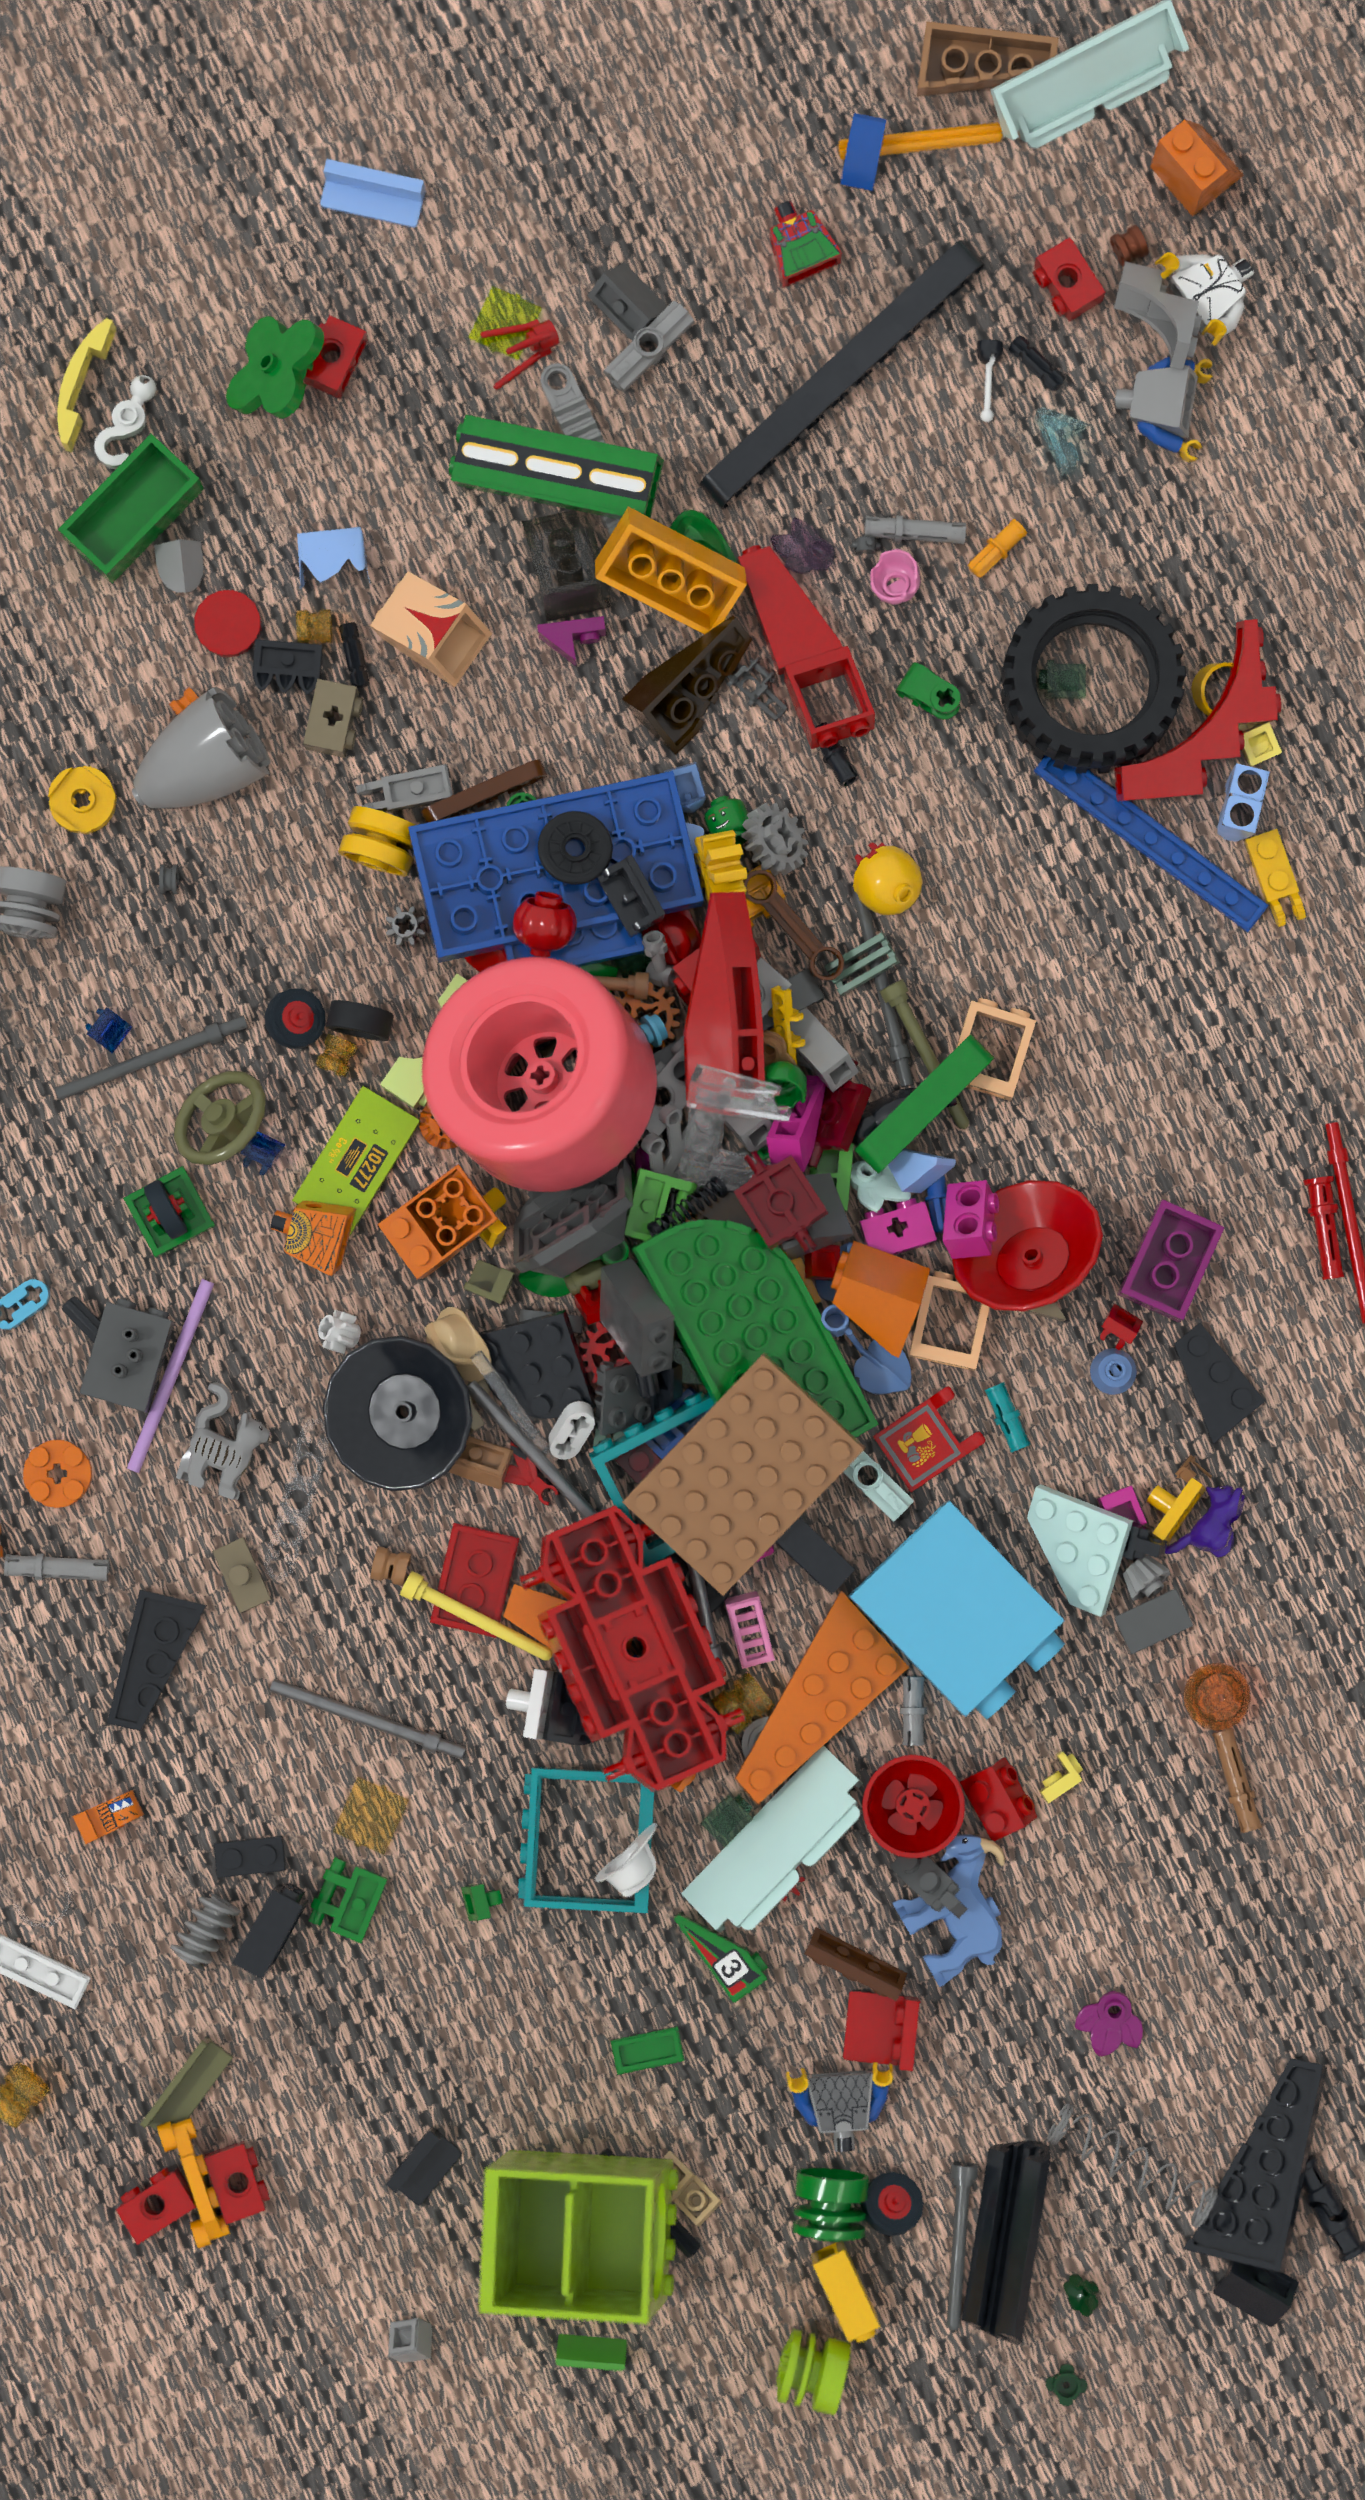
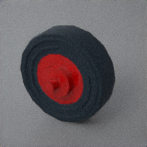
M291 988L276 994L268 1003L265 1012V1026L270 1037L279 1045L289 1049H302L315 1043L322 1035L326 1024L325 1010L321 1001L313 993L301 988Z
M897 2172L883 2173L868 2183L867 2201L861 2202L862 2211L866 2213V2221L870 2227L880 2234L888 2236L902 2235L915 2227L922 2216L924 2205L922 2193L915 2181L905 2174Z

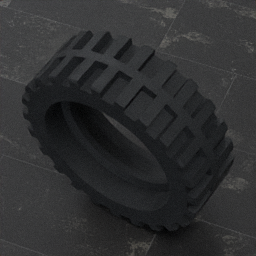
M1088 584L1085 591L1076 592L1075 586L1065 588L1063 595L1055 598L1051 594L1044 598L1042 605L1038 609L1033 607L1013 634L1004 658L1000 677L1002 682L1001 701L1002 704H1006L1008 709L1006 718L1009 725H1016L1019 730L1017 738L1021 743L1025 744L1028 741L1035 748L1033 754L1039 759L1046 755L1055 760L1053 766L1063 769L1064 764L1076 767L1075 772L1080 774L1086 773L1087 769L1098 768V774L1108 773L1110 768L1116 765H1120V767L1131 765L1133 759L1138 756L1143 758L1157 742H1160L1178 712L1177 709L1185 691L1182 687L1186 677V666L1181 665V657L1184 653L1181 643L1175 645L1172 638L1175 630L1172 625L1168 623L1164 626L1158 619L1161 611L1155 606L1150 610L1146 609L1140 604L1143 597L1136 593L1130 599L1120 595L1121 587L1113 585L1109 592L1098 591V584ZM1080 625H1101L1124 634L1139 648L1147 664L1149 690L1146 701L1139 713L1128 724L1113 732L1090 735L1066 728L1049 715L1042 705L1037 692L1036 668L1043 650L1057 635Z

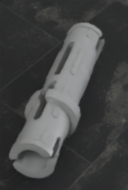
M866 515L864 536L894 539V542L919 540L964 544L966 523L904 519L903 515H896L895 518Z
M37 1553L36 1556L10 1554L5 1556V1560H7L4 1562L5 1576L35 1577V1580L62 1578L108 1581L109 1560L53 1558L45 1557V1554Z

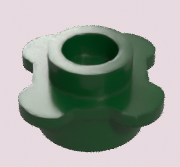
M1069 2363L1062 2364L1060 2371L1054 2377H1048L1045 2383L1046 2388L1056 2394L1059 2403L1063 2406L1071 2405L1072 2401L1087 2389L1085 2379L1079 2378L1074 2372V2367ZM1064 2382H1069L1068 2388L1063 2387Z

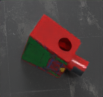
M792 201L781 203L774 208L780 224L770 228L769 238L783 288L841 263L842 253L813 210L798 215Z

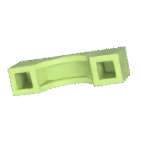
M459 974L455 975L438 1000L441 1008L451 995L468 980ZM399 1057L381 1082V1087L414 1110L419 1105L426 1107L428 1103L422 1083L423 1057L415 1059Z

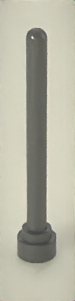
M951 2162L950 2178L953 2179V2185L956 2186L947 2310V2327L952 2331L959 2329L961 2322L970 2187H973L974 2181L978 2177V2165L975 2163H966V2166H961L962 2162Z

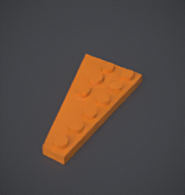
M842 1590L836 1597L817 1634L785 1687L777 1705L767 1719L759 1737L734 1778L757 1805L909 1668L905 1661Z

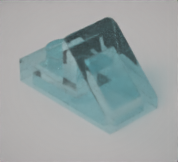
M1044 407L1037 409L1034 419L1062 478L1074 473L1077 466L1076 461L1079 460L1073 443H1067L1066 440L1085 432L1087 423Z

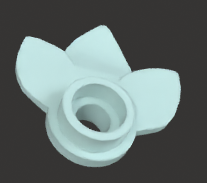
M858 1161L852 1165L850 1184L857 1191L859 1202L871 1211L877 1213L881 1209L884 1200L905 1202L911 1198L910 1192H902L888 1165L879 1174L866 1161Z

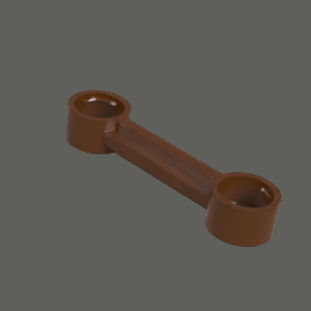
M755 870L748 873L747 879H743L746 890L747 883L751 877L765 875L771 883V891L765 899H756L746 891V899L751 903L761 904L807 956L809 959L808 967L814 977L826 981L837 978L844 968L842 954L837 949L826 947L820 942L779 895L776 879L771 873L765 870ZM822 951L831 952L838 959V968L831 975H820L815 968V959L818 953Z

